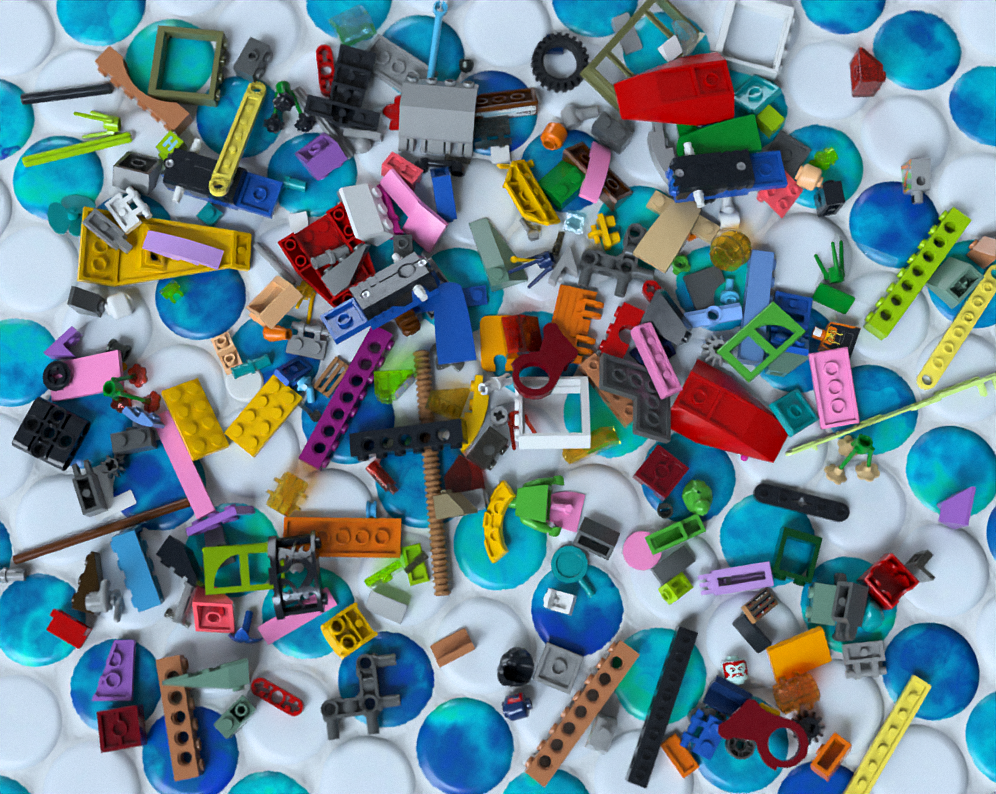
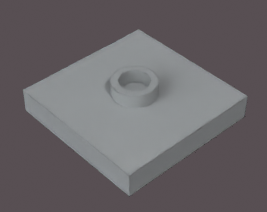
M547 642L532 680L570 695L584 657Z

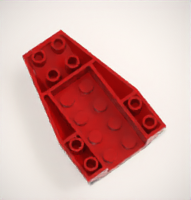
M718 52L680 57L613 85L620 116L623 120L699 126L734 119V89L726 59Z
M342 202L326 211V215L296 234L293 232L277 242L297 274L333 308L353 298L349 288L357 286L358 283L364 282L367 278L373 277L376 274L368 252L354 284L338 295L333 296L321 279L325 274L323 271L331 265L327 264L315 270L311 264V258L324 254L326 250H334L342 245H346L351 255L354 252L353 248L358 244H366L364 241L355 238ZM337 260L336 263L332 265L335 267L339 264V261Z
M697 359L682 387L683 390L679 392L674 404L670 408L671 430L697 444L774 463L788 436L776 416L733 377Z

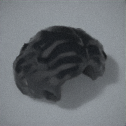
M516 646L502 655L497 668V678L500 684L517 687L524 686L530 682L534 671L532 656L525 648Z

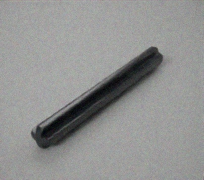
M110 83L26 93L21 94L20 98L23 105L111 94L113 93V88Z

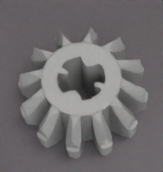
M716 335L712 336V340L706 338V344L701 346L704 350L701 352V356H707L704 361L708 362L711 360V366H714L716 362L719 367H722L723 362L728 364L719 354L715 353V348H720L729 340L723 341V335L719 339Z

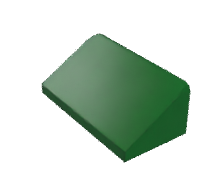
M822 282L816 287L812 296L813 301L842 314L848 312L856 299Z

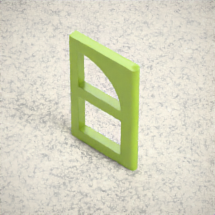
M268 542L203 547L206 595L272 590L274 588L270 583L250 585L248 554L267 553ZM239 555L241 586L214 588L215 575L220 565L229 557ZM284 559L280 562L281 566H284ZM285 572L281 574V578H285Z

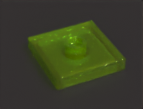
M397 560L364 579V582L368 588L372 589L380 583L385 584L391 581L394 575L405 568Z

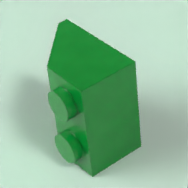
M560 161L538 181V184L545 196L561 211L579 195L582 182L586 176L576 166Z

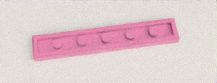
M169 410L159 414L161 422L165 427L164 429H155L198 520L216 512V509L194 462L191 460Z

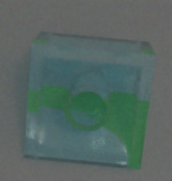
M360 4L328 19L339 43L355 47L358 42L370 40L373 38V35L377 34L369 13Z

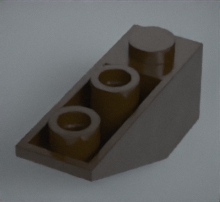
M91 551L85 559L84 565L86 567L84 573L78 579L79 588L74 593L71 603L73 604L72 609L100 616L101 611H88L85 605L86 595L90 594V592L99 591L101 582L104 580L100 553Z

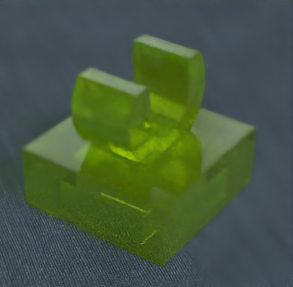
M174 279L159 291L166 300L169 298L174 304L176 303L173 299L175 293H178L181 297L184 296L183 292L179 290L180 286Z

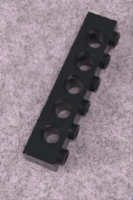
M462 418L349 434L351 457L358 459L360 462L369 461V457L385 459L391 454L399 457L406 456V452L422 454L428 449L436 452L443 451V447L451 446V449L462 448V445L468 444L466 421ZM449 431V438L443 440L444 432ZM430 434V441L425 443V435ZM411 436L412 442L406 446V438ZM393 439V445L388 448L387 442ZM374 441V448L369 450V444Z

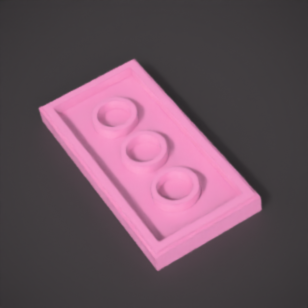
M848 347L809 353L808 357L820 429L860 423Z
M114 350L62 361L68 364V367L72 370L70 372L72 379L69 380V386H66L64 390L57 392L51 390L52 402L103 393L105 382L111 381L112 377L123 376L121 351ZM58 374V375H53L52 377H55L56 379H58V378H61L62 375H61V374Z

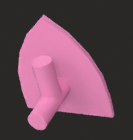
M568 491L551 494L549 521L565 530L577 532L585 495Z

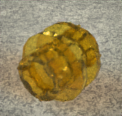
M726 231L711 243L710 259L720 271H735L750 259L752 253L751 242L741 231Z
M288 471L284 472L280 479L274 477L273 481L278 483V486L274 492L267 489L266 493L270 497L266 505L286 517H290L294 510L300 512L302 508L296 504L300 497L308 499L309 496L304 494L308 483Z

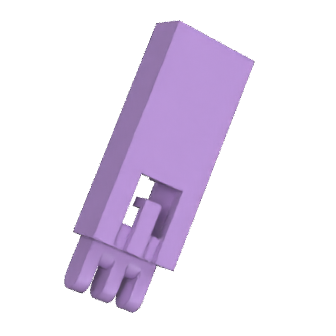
M769 561L713 570L709 572L710 574L698 576V580L706 579L707 581L699 583V586H708V590L701 591V595L714 594L716 596L774 586ZM730 576L732 585L719 587V585L727 584L726 579L718 580V578Z

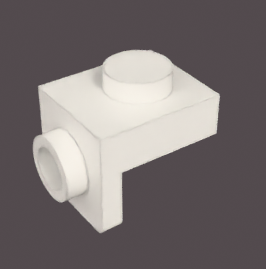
M548 588L544 595L543 607L572 616L577 596Z

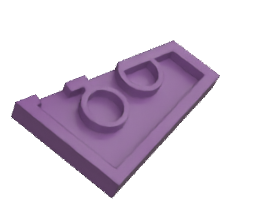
M235 504L226 506L224 508L225 511L221 513L219 511L209 514L206 520L199 519L192 522V526L186 528L187 535L196 536L221 526L220 522L223 524L239 520L238 515H252L255 513L254 507L236 506Z
M114 640L104 672L99 679L98 688L91 701L134 700L136 640Z

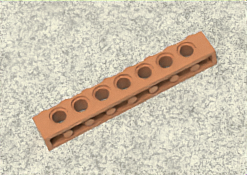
M621 640L617 643L614 641L607 650L610 652L606 659L602 657L597 663L596 668L598 670L594 675L590 674L584 682L586 686L583 691L578 690L572 698L574 701L570 708L567 706L561 713L562 720L559 724H553L548 731L551 735L546 741L543 739L537 746L538 753L535 757L530 756L524 764L527 767L525 773L543 787L550 781L640 656V654ZM613 657L621 659V666L619 668L612 667L611 659ZM602 673H607L610 677L609 682L605 685L599 681V676ZM591 689H595L598 692V697L594 701H590L587 697V693ZM578 706L586 708V714L583 717H578L575 714ZM567 722L574 724V731L569 734L563 730V726ZM554 739L562 740L563 745L561 749L554 750L551 747ZM547 755L551 759L550 764L545 767L541 766L539 759Z

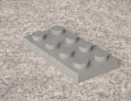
M377 34L366 49V51L377 53L372 74L399 92H402L403 81L408 76H417L419 79L424 80L427 78L428 65L380 34ZM435 70L434 78H437L438 72Z

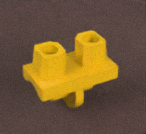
M603 213L597 214L598 218L596 219L598 230L596 225H592V232L587 235L589 239L595 240V244L601 243V237L604 250L608 251L611 249V246L620 243V236L618 232L608 233V228L615 227L616 225L614 216H603Z

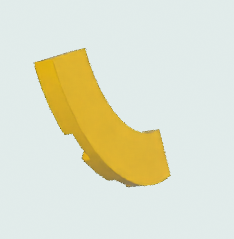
M505 480L493 491L483 518L484 545L492 563H496L509 552L503 537V520L509 504L516 495Z

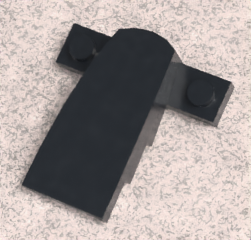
M340 44L331 85L330 99L308 94L304 113L326 118L331 124L339 128L348 129L357 126L377 132L381 113L361 108L377 53Z

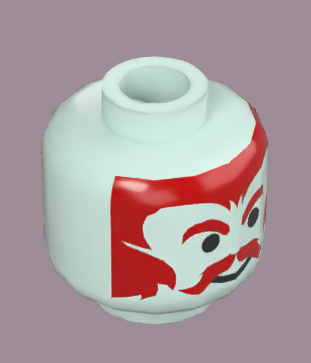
M738 655L726 657L727 661L721 663L723 678L735 685L745 683L744 680L748 679L749 676L746 661L739 659Z

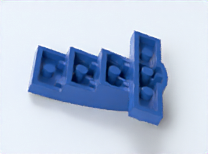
M455 282L442 283L438 287L440 293L412 309L415 314L434 311L438 365L476 361L475 345L467 307L488 305L486 287L484 285L462 288L461 284Z

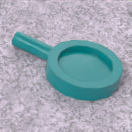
M564 546L558 549L551 560V570L554 576L564 583L578 582L589 598L596 594L583 577L588 568V560L584 552L574 546Z

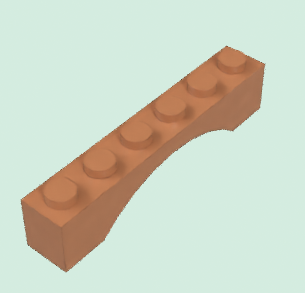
M109 46L94 61L98 66L97 71L103 77L108 76L111 78L110 82L119 89L121 87L125 90L123 93L130 100L134 98L138 101L136 104L143 111L148 110L151 113L150 116L156 122L161 121L164 124L163 127L168 132L171 131L180 136L194 121L191 115L178 103L156 100L141 92L132 83L128 64L112 47Z

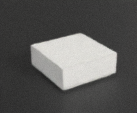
M509 143L490 145L492 165L510 163Z
M306 211L288 215L291 233L294 232L296 234L309 225Z

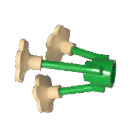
M859 434L856 439H853L850 435L839 439L837 442L838 452L840 455H845L846 459L841 465L830 464V466L824 468L827 479L840 485L847 480L844 472V467L854 456L868 453L867 461L855 467L858 479L872 482L874 478L880 476L878 466L871 463L875 447L872 446L873 440L863 434Z

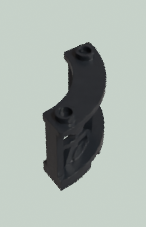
M315 530L311 531L310 534L277 538L276 535L268 537V558L271 561V567L268 568L270 585L274 586L272 601L277 620L285 619V616L318 611L320 613L325 612L328 596L326 592H323L319 564V549L322 548L321 538L317 537ZM311 544L309 551L305 552V546H302L298 553L296 552L298 545ZM287 556H289L288 563L285 566H281V560L285 559L287 561ZM311 557V559H312V564H311V562H310L308 559H306V558ZM294 559L299 561L308 570L305 580L298 589L290 580L281 578V574L290 569ZM313 579H314L315 587L310 586L311 583H312V581H313ZM289 585L294 593H291V590L285 593L283 591L284 586ZM314 593L317 603L304 605L301 596L303 595L307 600H310L309 594ZM296 600L299 603L298 606L286 607Z

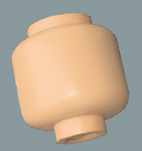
M811 164L800 166L795 176L796 184L808 191H813L815 187L819 188L824 177H821L822 170Z

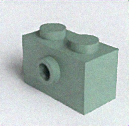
M812 582V586L808 587L807 597L810 598V605L806 606L805 617L808 618V622L835 626V621H833L831 614L836 585Z

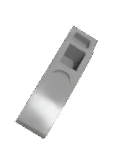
M652 122L653 132H648L647 136L648 149L655 168L668 185L665 171L668 170L672 159L677 157V154H674L673 147L668 148V139L664 137L666 123Z

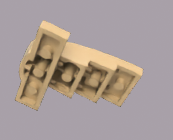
M656 190L647 203L646 208L660 216L642 238L633 255L666 274L682 247L685 246L690 234L711 244L720 230V226L701 216V208H697V204L694 201L675 203L673 199Z

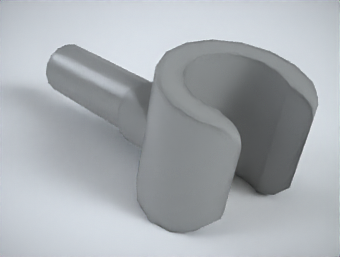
M521 218L519 221L525 228L529 241L538 240L539 233L537 228L531 230L525 220Z

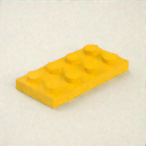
M273 374L224 434L255 458L302 402L303 397L289 386L286 387Z
M198 378L161 392L192 462L229 447Z

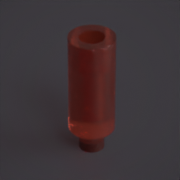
M376 460L366 467L365 470L385 492L389 491L392 495H395L399 491L395 487L396 482Z

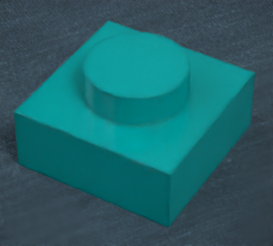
M208 202L196 216L207 226L214 227L224 214Z

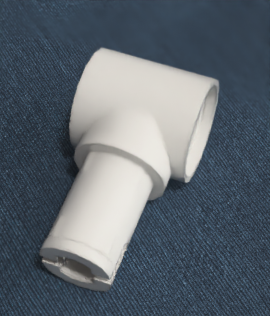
M732 197L721 198L722 209L718 214V226H720V229L739 228V212H735Z

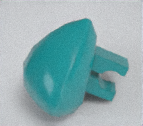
M867 599L862 629L866 632H871L882 625L885 617L882 608L874 600Z

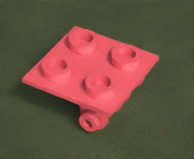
M786 171L788 183L786 188L760 190L756 198L759 202L765 201L781 218L784 217L803 192V189L796 184V181Z

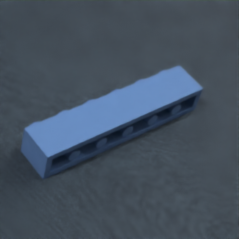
M752 249L748 255L742 308L743 319L741 320L740 330L773 300V295H770V289L774 286L775 277H772V270H775L777 260L774 259V252ZM766 326L756 329L768 341L769 332L766 331ZM749 336L738 345L737 359L742 364L758 366L766 359L767 353Z

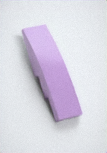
M150 230L147 232L142 249L177 261L181 259L195 265L201 264L216 270L219 268L224 253L223 250L202 243Z

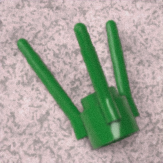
M842 240L839 241L840 266H838L835 243L831 242L834 267L829 268L828 273L818 255H814L825 281L829 280L830 284L845 281Z

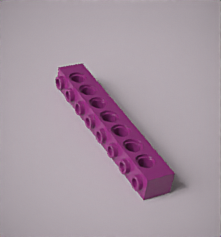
M370 327L298 458L300 461L319 471L327 468L331 460L329 458L332 451L335 452L337 450L341 434L344 435L349 428L347 423L351 417H355L359 409L357 407L360 400L363 401L368 393L366 389L369 383L373 384L377 376L375 372L378 367L381 368L386 360L384 357L386 352L391 351L394 346L393 334L380 327L372 330ZM374 345L381 346L378 352H372L371 348ZM366 361L372 363L369 369L362 368V364ZM355 378L363 379L362 384L359 386L353 385V381ZM347 394H352L353 400L348 403L344 402V397ZM343 411L344 416L342 419H335V413ZM332 427L335 429V433L332 436L325 435L328 428ZM320 444L326 446L323 453L316 452V448Z

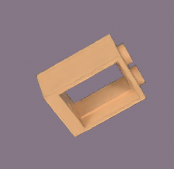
M277 275L251 301L246 309L250 312L249 316L262 327L266 325L272 329L303 295L290 282Z

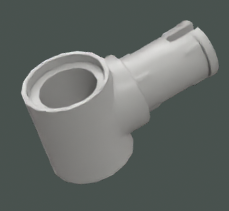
M569 106L560 111L566 130H574L580 127L584 120L599 116L597 106L582 110L580 108L576 109L575 106Z

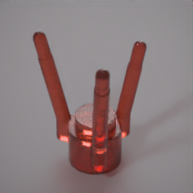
M512 411L508 414L509 421L507 423L513 450L516 449L514 429H519V426H515V414H519V411ZM525 414V423L532 433H537L527 414Z

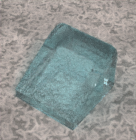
M568 210L563 230L582 234L587 214Z

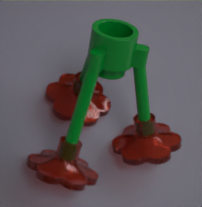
M138 363L134 364L132 368L128 369L127 376L112 377L111 381L105 382L103 385V395L112 398V409L122 413L125 406L132 407V400L145 404L144 410L148 413L155 412L160 408L161 395L157 394V391H152L150 395L142 398L128 393L124 390L123 385L119 383L120 381L129 380L137 388L142 387L148 381L145 367H141Z

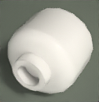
M124 292L107 297V304L104 305L107 315H112L114 319L131 315L132 309L135 308L130 295H126Z

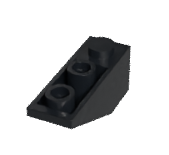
M169 535L156 553L162 559L160 563L169 569L172 566L174 568L173 572L181 578L184 576L188 578L186 582L192 587L197 588V586L205 589V579L193 550L180 540Z

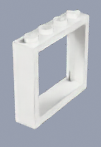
M728 0L714 52H718L720 55L722 54L734 7L784 20L772 68L723 56L726 59L729 70L752 76L756 74L763 79L774 81L777 75L780 76L783 68L780 62L786 56L787 48L784 47L786 42L789 43L792 32L789 31L790 26L793 27L795 22V16H793L795 8L767 0Z
M588 376L560 377L551 393H580L582 433H525V398L515 389V396H519V399H515V411H519V414H515V426H519V429H515V441H519V449L590 448ZM519 377L523 385L532 389H539L549 381V377Z

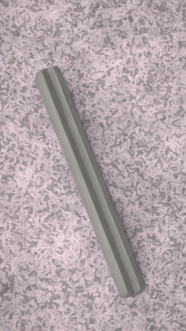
M299 86L294 89L293 93L305 107L308 95ZM311 115L321 129L338 143L347 160L352 158L354 152L326 118Z

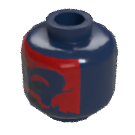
M522 692L507 695L504 702H502L505 718L508 717L511 721L527 718L530 714V709H533L530 697L526 698Z

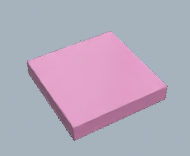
M420 200L416 203L402 230L407 235L412 234L413 240L428 253H431L449 223Z

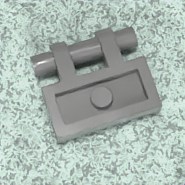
M292 321L291 329L298 330V334H292V338L288 340L286 353L324 361L328 342L322 341L321 336H329L327 328L319 324L314 326L304 321ZM305 331L315 333L314 339L304 337Z
M883 640L841 645L844 665L852 664L853 667L852 670L845 671L847 679L854 678V680H859L862 677L868 676L878 678L879 675L887 674L886 667L878 666V661H886ZM870 662V668L861 669L860 663Z

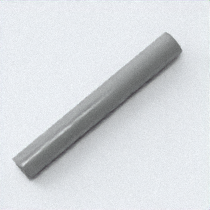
M259 242L253 246L286 281L290 282L293 286L296 284L297 281Z

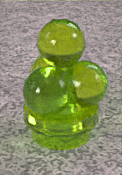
M826 147L823 151L816 152L814 155L815 160H810L808 164L819 167L821 170H828L830 164H835V161L839 160L833 147Z

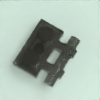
M508 115L475 119L474 139L481 138L482 140L474 142L475 149L483 148V150H488L489 147L499 146V148H504L505 145H512L511 137L504 138V135L510 134ZM498 136V139L487 140V137Z

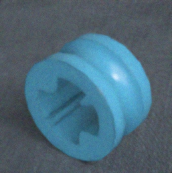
M367 501L366 518H370V516L377 518V501L373 503Z

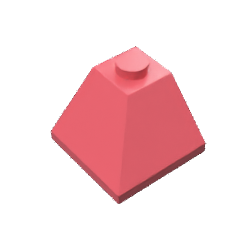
M197 586L192 601L195 630L235 634L233 601L225 594L206 595L205 589Z

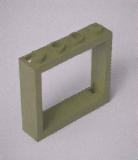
M158 25L148 88L149 97L178 104L217 107L218 100L222 96L220 85L224 82V73L222 71L227 61L225 50L229 48L228 38H226L224 31ZM169 38L216 42L209 94L161 90Z

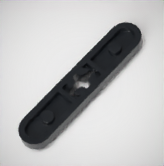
M759 484L753 490L754 499L761 504L834 522L845 521L850 515L848 506L842 502L769 484ZM801 498H803V502L811 504V506L804 505L801 508H799V504L796 502H792L791 500H800Z

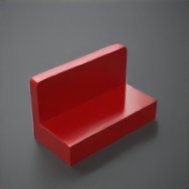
M53 609L49 615L53 619L48 625L47 631L77 649H81L93 628L61 609Z

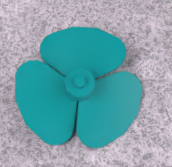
M78 195L66 196L61 200V204L53 202L49 205L47 212L49 225L57 234H65L69 231L72 236H81L83 208H96V204L87 197Z

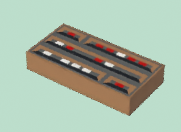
M766 587L743 605L741 609L751 623L754 624L779 603Z

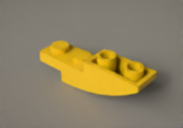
M475 375V380H471L470 392H474V397L469 400V410L472 413L464 412V417H460L466 421L468 444L462 445L461 453H466L473 445L486 418L489 395H482V391L479 392L478 390L479 384L483 383V375Z

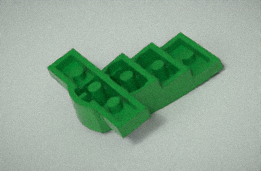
M755 114L719 122L698 130L695 125L676 124L679 138L677 142L678 157L685 156L684 143L686 142L692 143L695 155L723 153L725 151L732 152L734 150L741 151L743 149H748L749 154L762 151Z

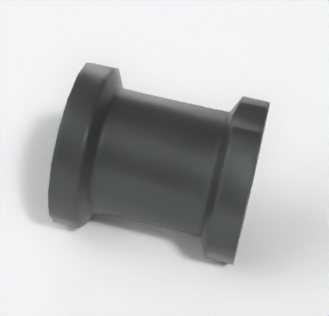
M113 338L109 341L106 352L121 351L122 361L124 362L128 359L132 347L120 344Z

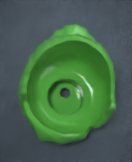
M692 479L683 488L682 499L687 510L703 516L707 514L711 507L713 492L704 481Z

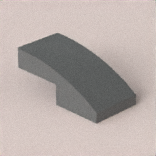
M682 546L650 570L660 584L664 585L693 564L695 559L687 548Z

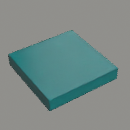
M754 74L734 92V104L756 116L782 93L780 87Z
M798 387L768 405L789 437L794 436L819 420Z

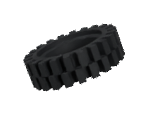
M558 32L557 35L552 33L548 38L545 36L537 44L531 59L532 74L536 76L535 80L541 82V87H548V91L553 89L554 93L559 91L566 93L567 90L571 91L574 87H578L584 79L579 74L589 64V54H586V47H582L583 43L581 41H576L577 37L573 36V38H570L568 33L565 36L562 35V32ZM552 48H565L574 55L576 70L571 76L556 78L546 71L543 62L544 55Z

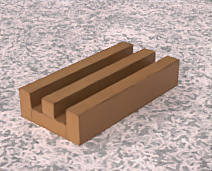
M335 357L313 385V388L329 399L337 389L349 365ZM338 363L339 365L337 366V368L333 371V373L330 375V377L327 379L324 385L320 388V385L323 383V381L326 379V377ZM342 367H344V371L341 373V375L338 377V379L335 381L332 387L328 390V392H326V388L329 386V384L332 382V380L335 378L338 372L342 369Z

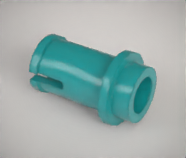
M291 175L284 177L283 187L286 190L293 189L305 193L307 181L292 178Z

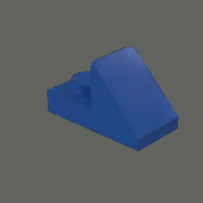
M298 356L276 368L273 374L286 387L289 386L293 389L297 382L313 368Z

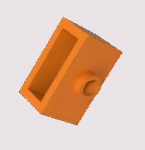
M834 732L828 742L818 748L817 756L811 763V770L828 782L851 752L852 744Z

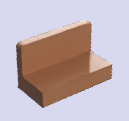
M464 628L430 646L439 668L475 650Z

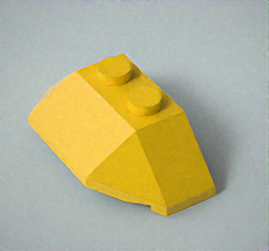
M525 160L512 161L503 185L522 217L527 221L546 226L559 224L561 222Z

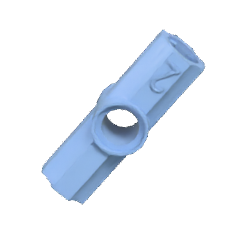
M740 303L718 307L710 306L707 309L683 313L693 328L713 327L720 323L743 319ZM708 313H715L717 319H710Z

